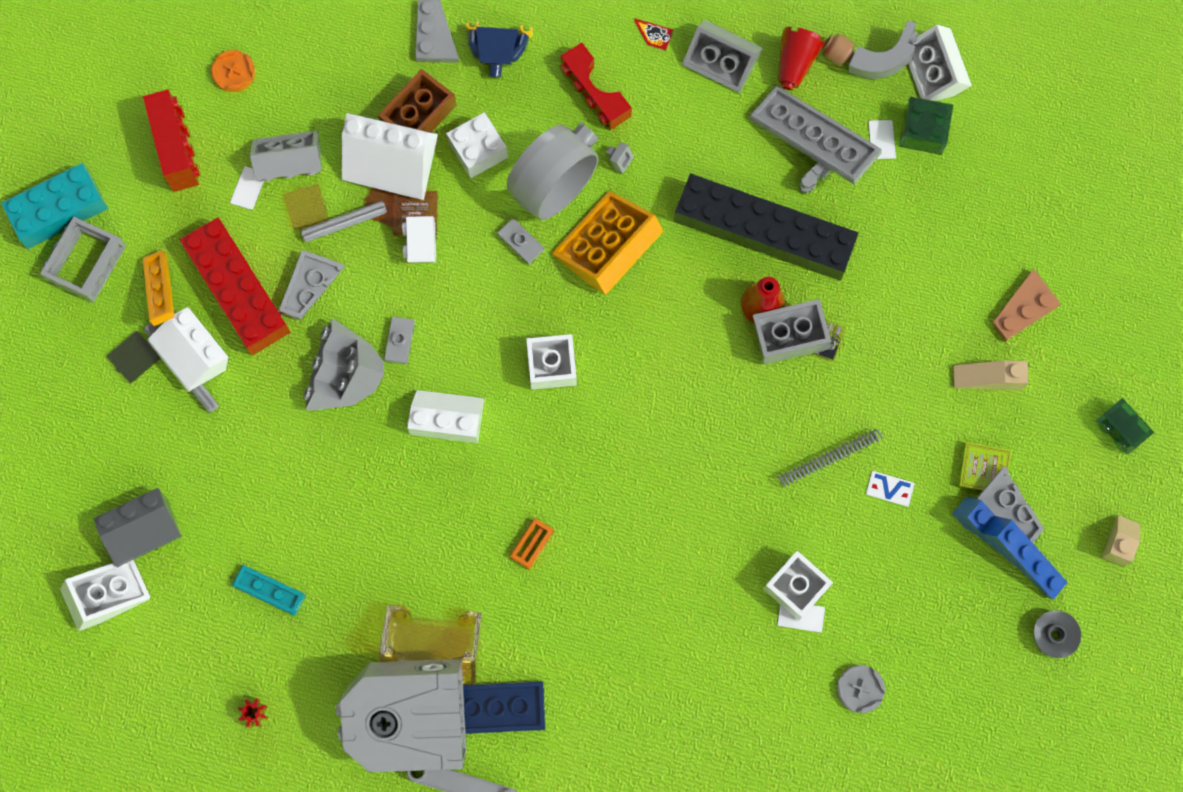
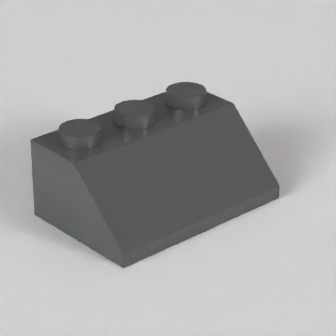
M159 488L93 518L98 534L117 568L182 537L169 501Z

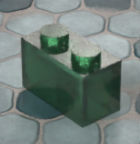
M1123 398L1096 419L1100 429L1105 434H1109L1114 439L1116 447L1126 454L1132 452L1154 433Z

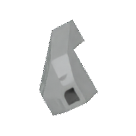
M331 319L328 327L324 326L320 336L322 340L318 354L312 363L313 372L309 386L306 387L303 399L306 400V410L309 411L352 406L375 392L384 375L383 360L371 344L338 321Z

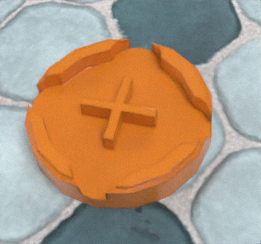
M229 50L217 56L214 65L212 64L211 74L216 85L223 91L231 93L240 92L248 88L253 82L255 66L250 56L246 53H241L238 50Z

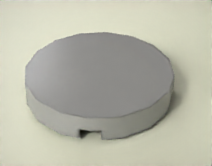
M864 665L850 667L842 673L837 683V694L845 708L852 712L863 714L873 711L881 704L885 694V685L883 678L876 670Z

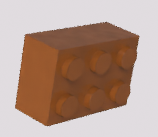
M421 68L378 114L380 121L432 133L457 106L455 94Z

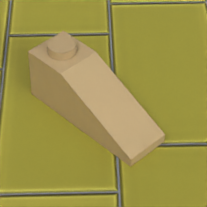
M1004 360L953 366V388L1022 390L1028 384V361Z

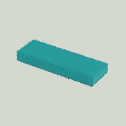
M242 565L232 584L233 587L294 616L298 613L306 597L304 593L245 565Z

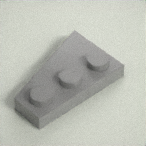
M418 0L416 62L459 63L440 0Z
M302 250L279 313L301 321L345 268V265Z
M1003 466L976 499L982 500L995 516L1013 520L1033 543L1044 528L1030 505L1026 503L1021 495L1017 484L1011 479L1007 468Z

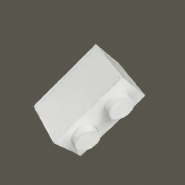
M433 216L406 217V222L402 224L403 236H407V245H403L404 258H407L408 263H436L435 218Z

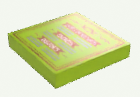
M965 442L958 487L982 492L1003 466L1009 472L1012 450Z

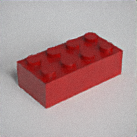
M169 89L143 96L164 178L173 192L198 186L199 181L197 177H200L201 174L193 158L196 157L195 151L188 139L191 137L188 126L184 123L185 113L182 105L179 104L177 96H172Z

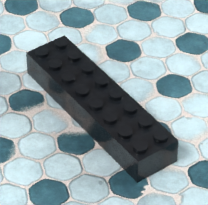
M691 173L674 215V222L839 281H841L859 234V232Z

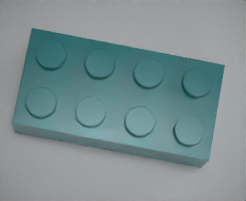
M83 163L1 203L19 240L28 249L63 232L65 226H68L73 217L85 221L109 209L91 173Z

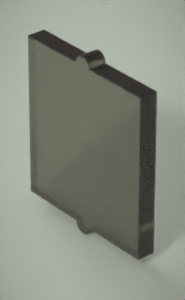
M135 331L106 356L114 364L118 373L121 372L130 383L161 359L149 342L138 331Z

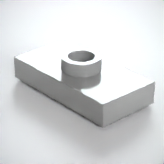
M514 218L497 233L528 265L544 251V247Z
M392 317L385 362L408 365L415 320Z

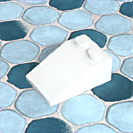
M134 560L118 568L112 563L65 579L60 589L78 631L100 624L150 600V595Z

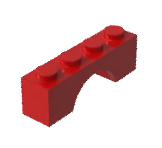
M582 42L561 55V71L566 77L569 75L572 79L573 87L578 93L581 92L584 95L587 106L590 109L594 108L597 112V118L603 126L606 125L609 130H612L632 117V107L620 91L604 92L592 84L589 77L594 69V57Z

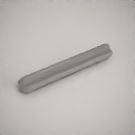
M383 201L371 204L302 229V237L305 242L383 215L387 212Z

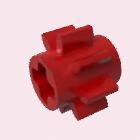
M258 698L255 699L254 703L246 699V705L243 708L238 707V710L242 711V716L238 720H246V727L251 728L253 723L261 727L260 721L263 718L268 719V716L264 715V710L268 706H259L260 699ZM251 708L258 710L255 713L256 718L249 716Z

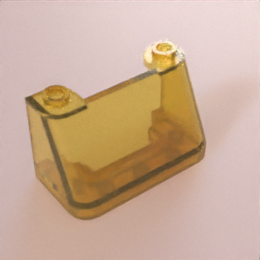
M387 605L379 660L380 662L462 659L463 685H473L476 682L482 613L471 610L465 611L459 615L458 621L412 618L411 611L403 605Z

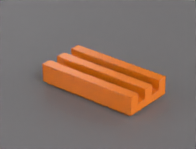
M534 518L509 557L530 570L554 533V529ZM536 525L540 527L522 556L518 557L519 551ZM546 530V535L544 536L541 543L531 556L530 560L526 562L525 559L527 558L530 551L542 535L543 531Z

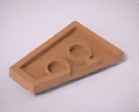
M1033 269L994 320L992 326L1004 342H1006L1058 308L1061 303Z

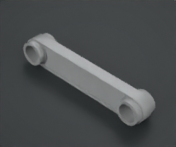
M449 769L424 770L423 776L418 779L412 776V771H407V776L411 781L445 792H518L512 788Z

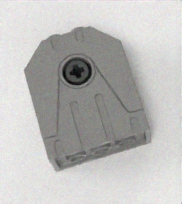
M462 659L370 662L347 686L344 695H341L340 703H337V717H341L342 725L338 728V739L343 741V750L368 772L441 770L442 768L443 770L463 769L467 751Z

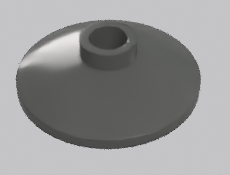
M1055 610L1046 612L1038 618L1034 625L1033 637L1037 647L1044 654L1053 658H1064L1073 654L1079 647L1081 630L1079 624L1071 615ZM1052 631H1055V632L1058 633V639H1057V640H1055V639L1052 638V636H1051Z

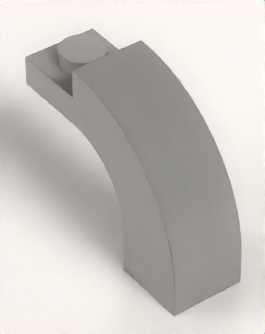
M908 21L898 43L888 51L872 52L858 46L849 64V73L866 79H880L899 72L909 63L914 55L915 46L913 44L918 32H915L916 23Z

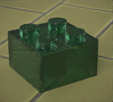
M910 97L905 107L899 147L942 155L948 142L953 104Z

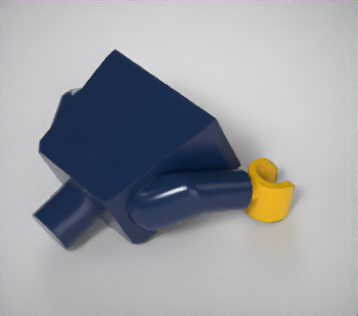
M476 21V26L471 28L469 22L466 23L468 46L473 56L480 60L481 64H489V77L494 78L502 77V65L512 66L513 62L518 61L526 50L533 32V27L529 31H524V25L520 26L519 34L518 29L479 27L478 21Z

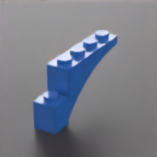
M966 497L952 513L966 530L974 533L1009 560L1047 598L1054 600L1068 583L1013 520L995 516L982 500Z

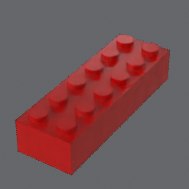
M219 217L180 239L252 356L291 333Z

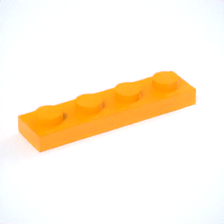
M163 250L143 258L149 321L153 326L175 318L168 259Z

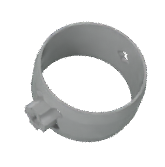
M582 122L574 131L564 125H556L548 129L534 140L519 157L508 176L507 189L514 199L534 216L541 220L553 217L575 199L592 177L598 164V155L592 146L599 138Z

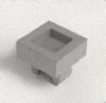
M622 142L617 149L610 146L605 153L610 156L609 161L612 163L615 171L621 174L625 172L634 158L629 146Z

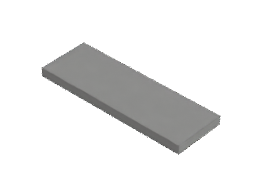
M778 86L770 92L750 115L752 122L852 184H855L882 153L881 148Z

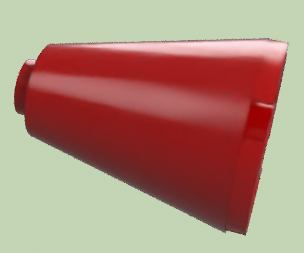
M788 26L784 27L782 32L778 82L783 89L793 91L794 88H799L822 49L825 40L820 41L821 36L810 30L798 27L797 31H791L792 27Z
M764 277L750 285L742 295V310L745 317L753 324V315L786 307L785 297L779 282L773 277Z

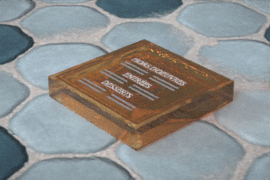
M426 191L424 200L393 193V236L403 235L402 224L406 222V217L428 216L435 218V233L437 235L438 191Z

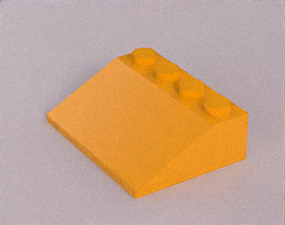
M608 191L552 252V255L591 287L606 295L661 235L663 229L654 214Z

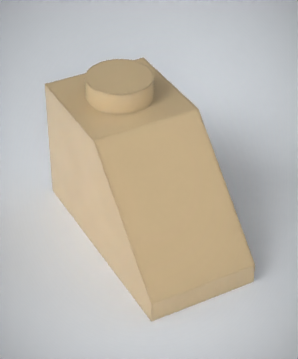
M1117 515L1102 558L1123 567L1132 563L1140 543V524Z

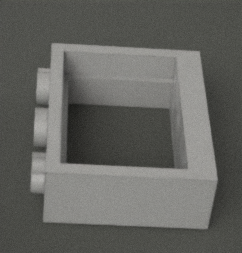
M73 217L68 226H65L64 234L60 241H57L53 246V253L50 258L43 263L44 267L41 269L40 275L47 282L94 303L126 245L121 238ZM84 233L107 245L81 288L57 276L80 236Z

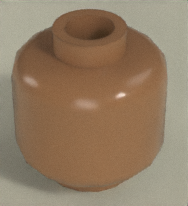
M840 33L834 36L830 35L822 47L824 57L837 66H841L845 62L849 64L855 54L853 51L854 42Z

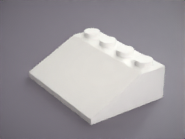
M346 113L342 132V180L424 200L438 134Z

